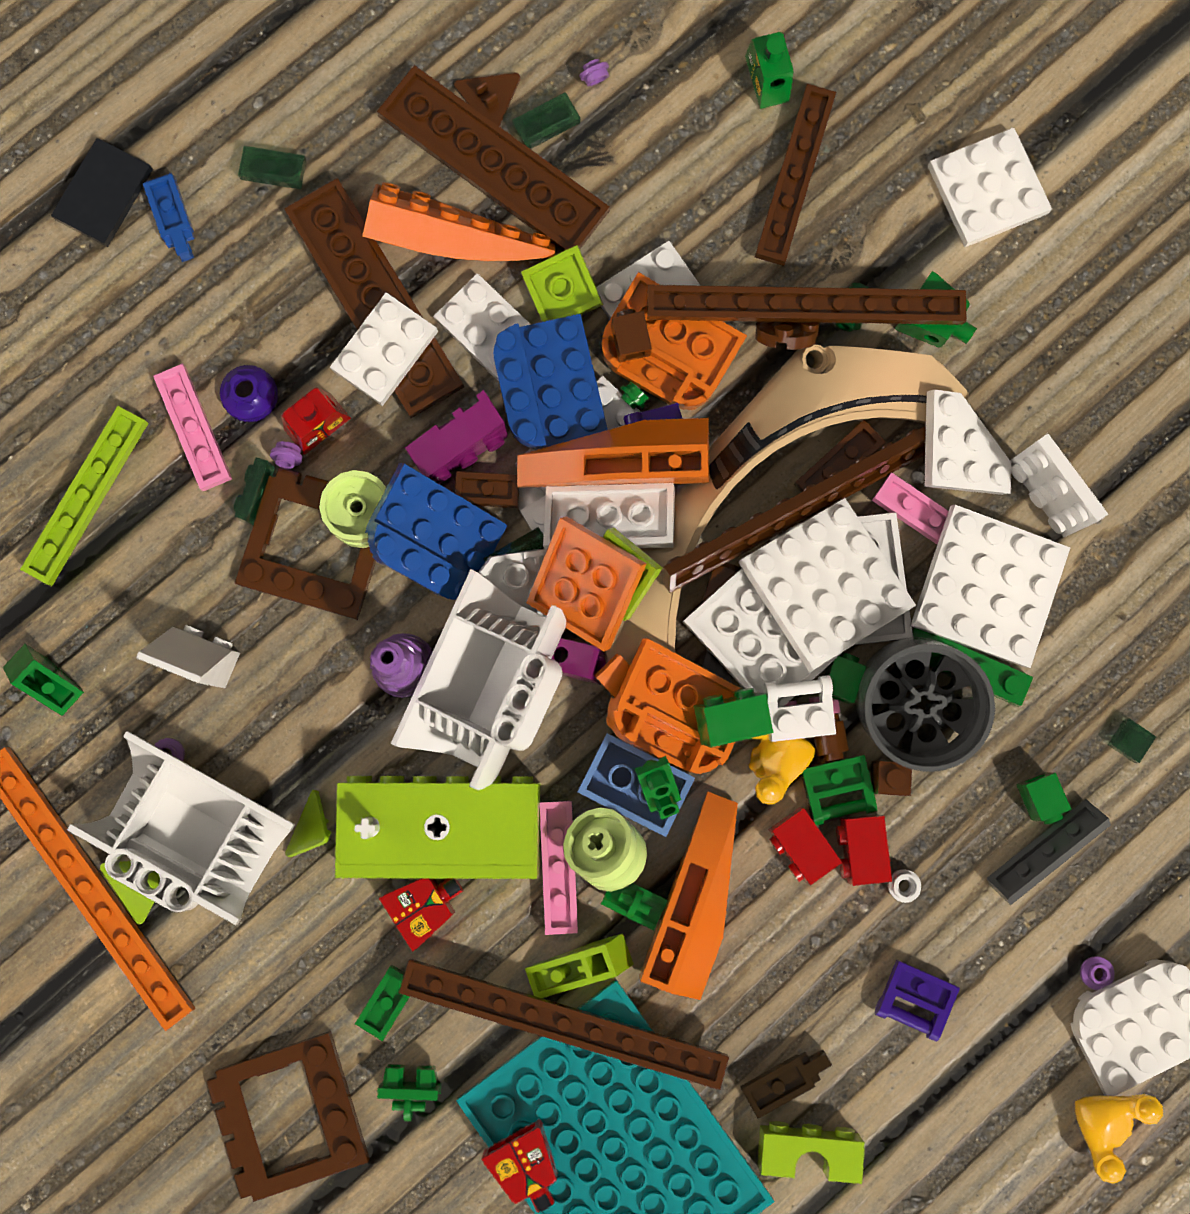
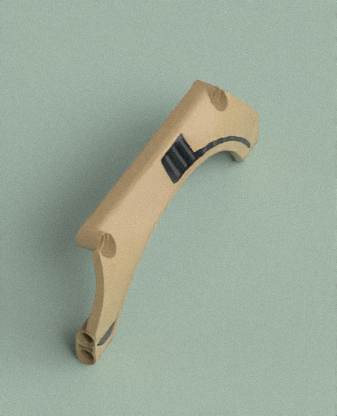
M813 345L809 348L798 349L709 447V483L676 484L674 486V548L639 549L661 567L665 566L672 558L676 556L682 557L693 551L715 510L733 487L756 465L776 450L803 435L826 426L869 418L903 419L926 424L927 391L936 389L961 393L966 400L969 398V393L946 367L932 355L847 346H826L823 348L820 345ZM808 353L814 358V366L812 368L806 363V355ZM663 568L631 618L625 621L622 620L611 648L604 651L606 663L618 653L631 665L642 638H648L676 653V617L682 587L669 593L663 585Z

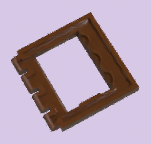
M279 467L276 477L269 476L235 584L358 620L376 564V560L372 557L373 554L369 547L360 548L350 584L263 559L266 547L270 545L279 517L277 512L281 500L284 499L320 510L321 494L329 482L306 475L303 485H299L302 473ZM362 505L357 507L358 512L362 510Z
M331 1031L220 1068L215 1071L216 1077L206 1081L212 1104L222 1101L225 1106L219 1107L214 1111L222 1137L230 1134L234 1135V1138L225 1141L224 1145L231 1169L241 1166L244 1169L233 1175L241 1199L252 1196L253 1202L368 1163L370 1160ZM302 1060L330 1155L319 1159L314 1157L288 1166L284 1171L267 1176L239 1081L253 1076L258 1077Z

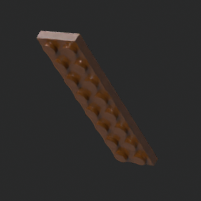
M415 65L377 110L379 118L535 232L551 238L550 242L563 252L576 245L581 249L610 212V206Z
M338 178L284 208L357 330L385 293H388L422 317L376 240L362 237L365 222ZM434 337L394 392L409 417L413 418L464 388V384Z

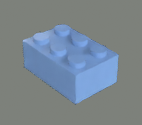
M607 733L578 793L666 837L677 814L661 819L657 810L650 812L635 772V768L643 766L646 761H658L659 759ZM670 765L681 797V801L677 802L680 810L695 777Z

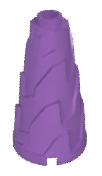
M405 633L394 634L376 644V647L371 652L370 668L373 678L382 690L392 696L400 698L412 697L433 651L424 640L415 635Z

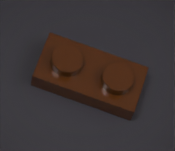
M456 471V495L475 506L518 508L519 488L517 487V475Z

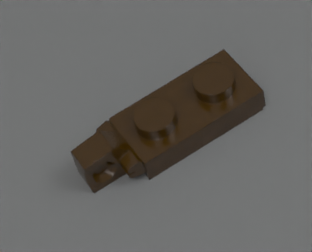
M824 1050L809 1057L806 1052H803L799 1055L796 1054L740 1087L758 1119L814 1088V1084L821 1080L818 1073L831 1067L832 1064Z

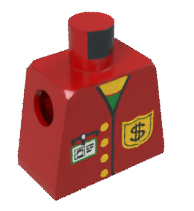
M318 387L312 389L281 415L285 432L301 448L304 455L351 419L331 393Z
M420 878L386 893L379 900L413 952L455 913L449 901L464 891L457 879H446L438 885L435 878Z
M540 1119L484 1149L482 1155L484 1165L514 1204L529 1197L537 1213L548 1209L554 1204L555 1201L548 1186L557 1181L558 1172Z

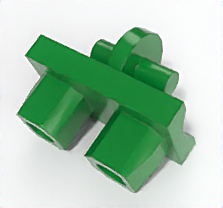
M664 756L658 761L648 760L643 766L635 768L650 812L657 810L661 819L679 813L677 802L681 801V797L667 757Z
M632 883L621 890L606 891L601 905L654 931L668 900Z
M388 1064L383 1081L378 1087L377 1099H400L392 1101V1111H404V1121H412L413 1111L425 1112V1101H438V1096L441 1094V1083H437L436 1066H418L416 1082H405V1065Z

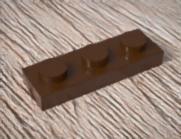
M864 419L801 476L794 485L802 492L807 486L818 484L828 479L833 472L837 470L843 471L854 465L861 457L871 456L886 441Z

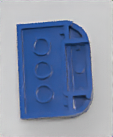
M581 314L519 327L517 323L497 335L493 352L494 362L510 431L513 437L521 444L538 450L608 430Z
M399 463L367 524L365 533H368V543L373 554L372 557L378 563L429 589L434 594L447 599L457 600L470 569L479 572L487 559L492 556L507 524L405 463Z

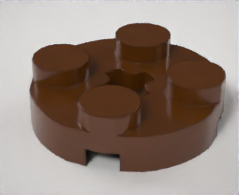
M756 322L755 339L768 347L776 348V342L787 343L786 349L788 350L805 349L816 343L819 323Z

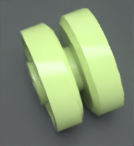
M352 470L340 473L328 482L321 494L319 508L322 521L345 544L358 548L369 547L368 533H365L366 527L386 489L385 485L379 478L369 472ZM362 505V510L358 512L357 507Z
M596 808L584 812L568 828L563 843L564 857L570 868L598 890L612 892L626 888L639 877L647 859L646 842L640 832L613 809Z

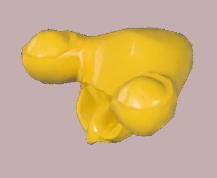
M768 734L752 738L760 739V743L752 749L751 761L748 767L754 772L756 777L761 778L755 786L756 797L761 803L773 805L780 801L789 785L809 766L814 758L815 748L805 738L776 742L769 741Z
M1147 1094L1131 1096L1093 1095L1082 1097L1075 1101L1077 1122L1091 1152L1094 1170L1101 1180L1114 1184L1123 1179L1126 1169L1122 1159L1113 1153V1148L1122 1146L1126 1139L1132 1135L1134 1118L1145 1124L1158 1123L1163 1116V1105L1155 1096Z

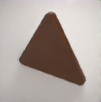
M509 73L456 80L454 87L466 103L500 127L519 84L520 75L519 73Z

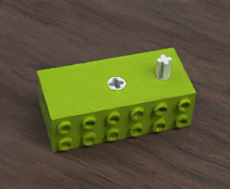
M347 776V782L337 783L335 878L537 879L540 874V783H533V776L512 777V783H501V776H498L491 785L477 790L469 786L471 783L469 782V776H446V782H437V776H413V782H404V776H380V782H372V776ZM440 820L442 824L447 825V829L441 831L440 828H435V822Z

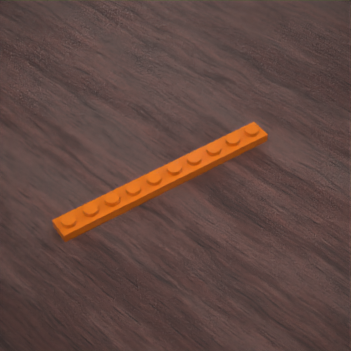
M4 747L1 749L0 799L162 1028L167 1031L196 1008L73 835L67 830L68 828L11 748Z

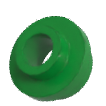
M632 381L627 386L622 385L620 387L624 391L621 398L631 408L635 409L637 406H640L644 409L646 407L644 403L649 397Z

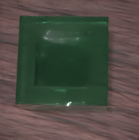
M1128 718L1124 719L1108 746L1132 762L1140 763L1156 736Z

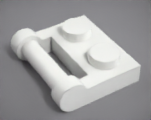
M829 675L819 676L818 680L778 685L775 682L764 683V693L767 695L774 732L768 734L769 741L776 742L836 734L832 700L833 685ZM819 693L820 702L778 707V698Z

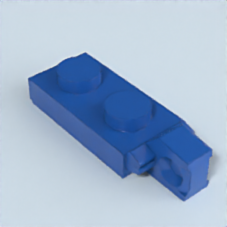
M170 173L144 182L143 186L161 238L168 248H175L177 256H180L182 262L193 259V252L188 241L195 239L194 230L175 176Z

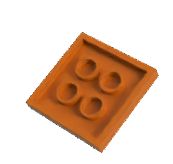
M567 516L561 517L526 603L546 616L551 605L562 609L566 618L565 628L604 652L612 646L647 563Z

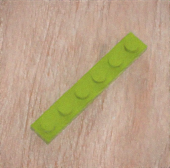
M120 406L116 407L20 570L47 585L53 586L149 424L147 421Z

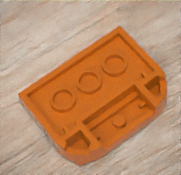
M638 272L612 317H617L616 314L627 309H635V312L644 311L652 347L651 354L648 357L619 362L611 328V317L602 336V358L613 372L628 381H632L636 386L669 405L678 403L680 409L695 410L712 397L747 335L723 321L647 320L648 285L660 284Z
M642 638L616 698H610L606 723L622 741L658 759L666 756L671 766L685 772L706 773L726 762L735 742L712 748L701 745L694 706L704 704L703 698L713 695H723V699L734 697V691L741 688L648 638Z

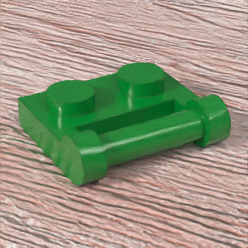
M865 755L808 767L802 772L801 776L808 800L810 817L816 826L824 824L825 820L866 811L867 814L877 812V803ZM861 789L862 799L821 808L819 801L821 798Z

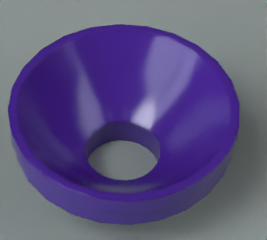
M243 365L234 368L224 377L220 386V399L225 410L235 419L243 422H255L264 419L272 412L277 403L278 389L274 379L264 369L253 365ZM242 381H250L253 384V391L248 397H239L236 393V387Z

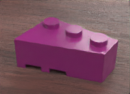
M484 390L476 395L479 401L465 412L461 407L452 413L455 417L454 419L440 427L435 425L405 447L421 474L441 484L451 477L450 472L460 466L463 469L474 464L478 460L477 456L484 451L493 452L504 445V439L508 437L505 423Z

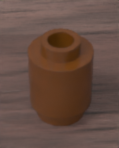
M839 713L834 714L836 734L813 737L817 756L824 755V761L844 758L843 752L849 751L844 721H840Z

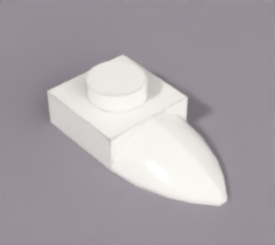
M538 487L519 488V510L536 539L544 535L546 494Z

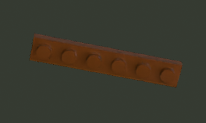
M811 84L806 85L754 258L782 266L785 265L835 99V91Z

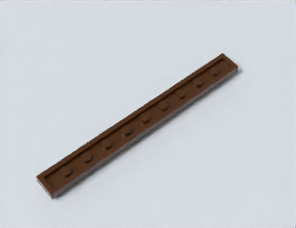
M648 285L647 320L963 325L967 321L966 290Z
M926 426L910 431L904 438L895 443H887L880 451L869 457H861L854 465L843 471L837 470L833 472L828 479L818 484L807 486L800 494L792 498L782 499L770 510L754 514L747 522L738 527L728 528L721 536L712 541L700 543L693 551L684 556L672 558L663 566V585L671 593L827 509L840 500L888 476L891 472L893 473L925 456Z
M414 959L408 961L399 991L403 995L717 1090L721 1089L729 1060L728 1054Z

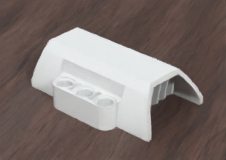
M470 569L391 744L400 748L453 755L477 767L469 785L470 787L481 790L491 785L498 777L510 748L521 751L531 745L560 683L562 668L558 662L551 658L566 627V618L562 609L551 605L547 616H541L522 607L494 586L483 575Z
M126 731L123 737L127 739L130 747L133 774L109 816L91 823L70 824L67 830L109 853L105 861L107 874L154 902L174 912L191 910L199 904L237 925L242 917L245 903L252 888L273 852L291 832L295 824L131 732ZM123 855H127L131 860V867L126 873L119 867V861ZM152 871H156L160 876V883L155 889L151 888L148 884V876ZM180 887H184L189 893V900L185 905H181L176 899V893Z

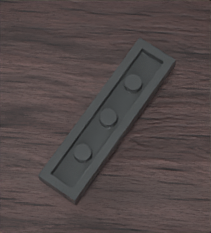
M1085 799L1067 813L1063 819L1057 821L986 879L989 885L1011 906L1111 826L1110 820Z

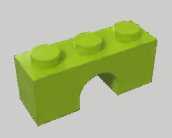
M771 1121L769 1126L760 1125L757 1166L761 1175L795 1178L798 1159L807 1152H817L824 1158L823 1172L828 1181L862 1184L865 1142L858 1133H855L854 1129L848 1127H836L835 1131L822 1130L821 1126L814 1124H803L802 1128H790L788 1123Z

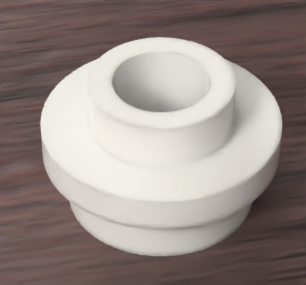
M901 869L892 874V882H888V890L894 899L907 903L919 896L921 882L914 872ZM902 880H907L909 888L901 892L899 883Z

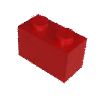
M797 808L768 829L772 834V837L769 839L771 845L779 855L785 853L789 858L791 864L787 867L798 882L804 880L805 883L812 885L842 863L804 808Z
M868 815L840 818V826H836V837L838 845H843L844 858L840 859L842 861L840 864L842 878H847V883L852 886L892 882L885 816Z

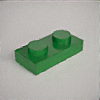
M393 965L389 967L355 1022V1025L381 1041L385 1039L410 996L399 993L405 975L403 971Z

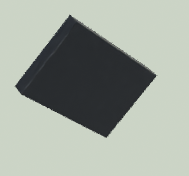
M96 138L51 217L108 247L144 187L143 183L151 175L153 168L144 161Z

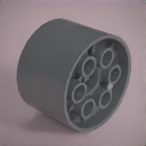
M910 637L887 644L865 664L867 667L861 679L855 700L856 711L866 733L891 760L917 771H942L967 761L985 743L994 722L995 698L988 677L971 657L934 639ZM931 653L943 654L938 664L932 670H929ZM911 660H918L921 665L919 673L914 676H908L905 671L907 663ZM892 663L896 664L901 674L897 679L886 671ZM948 670L951 673L950 683L943 687L938 686L936 680L938 674ZM886 681H894L896 685L894 694L888 697L882 696L880 693L882 684ZM917 685H924L923 688H914ZM971 685L973 697H955L953 691ZM909 691L910 695L908 697H905L907 692ZM923 695L929 700H934L926 704V710L913 706L921 702V696ZM888 703V707L881 712L872 713V704ZM947 703H956V714L953 717L944 718L942 714L943 708L946 707ZM892 713H900L902 717L900 725L895 728L887 727V717ZM925 723L931 724V735L925 739L918 738V728ZM945 724L959 734L950 743L947 742L940 730V727H944ZM906 730L911 733L908 750L897 747Z

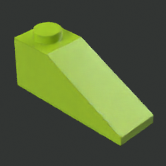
M622 933L526 967L525 971L534 996L544 998L617 977L633 966L634 963Z

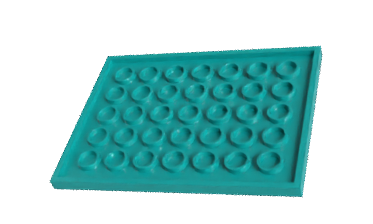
M617 979L577 1008L654 1032ZM539 1036L460 1095L456 1100L488 1147L539 1119L541 1120L558 1173L557 1181L548 1186L555 1201L551 1207L537 1213L530 1198L525 1199L534 1214H759L775 1202L772 1195L688 1080Z

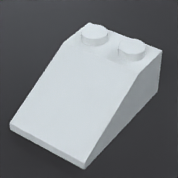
M185 625L183 630L175 627L170 628L140 650L136 658L197 683L226 688L240 653L231 650L233 643L215 637L213 642L202 638L203 631Z

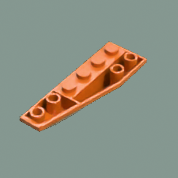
M383 182L382 185H375L369 202L362 236L417 252L454 259L520 261L549 258L555 254V244L551 243V238L544 234H530L515 226L502 224L430 199L431 196L427 193L413 191L411 194L401 191L399 186L388 182Z
M709 418L642 420L517 455V487L709 483Z
M707 791L668 895V902L661 914L639 974L641 982L671 994L701 1000L724 935L737 802Z

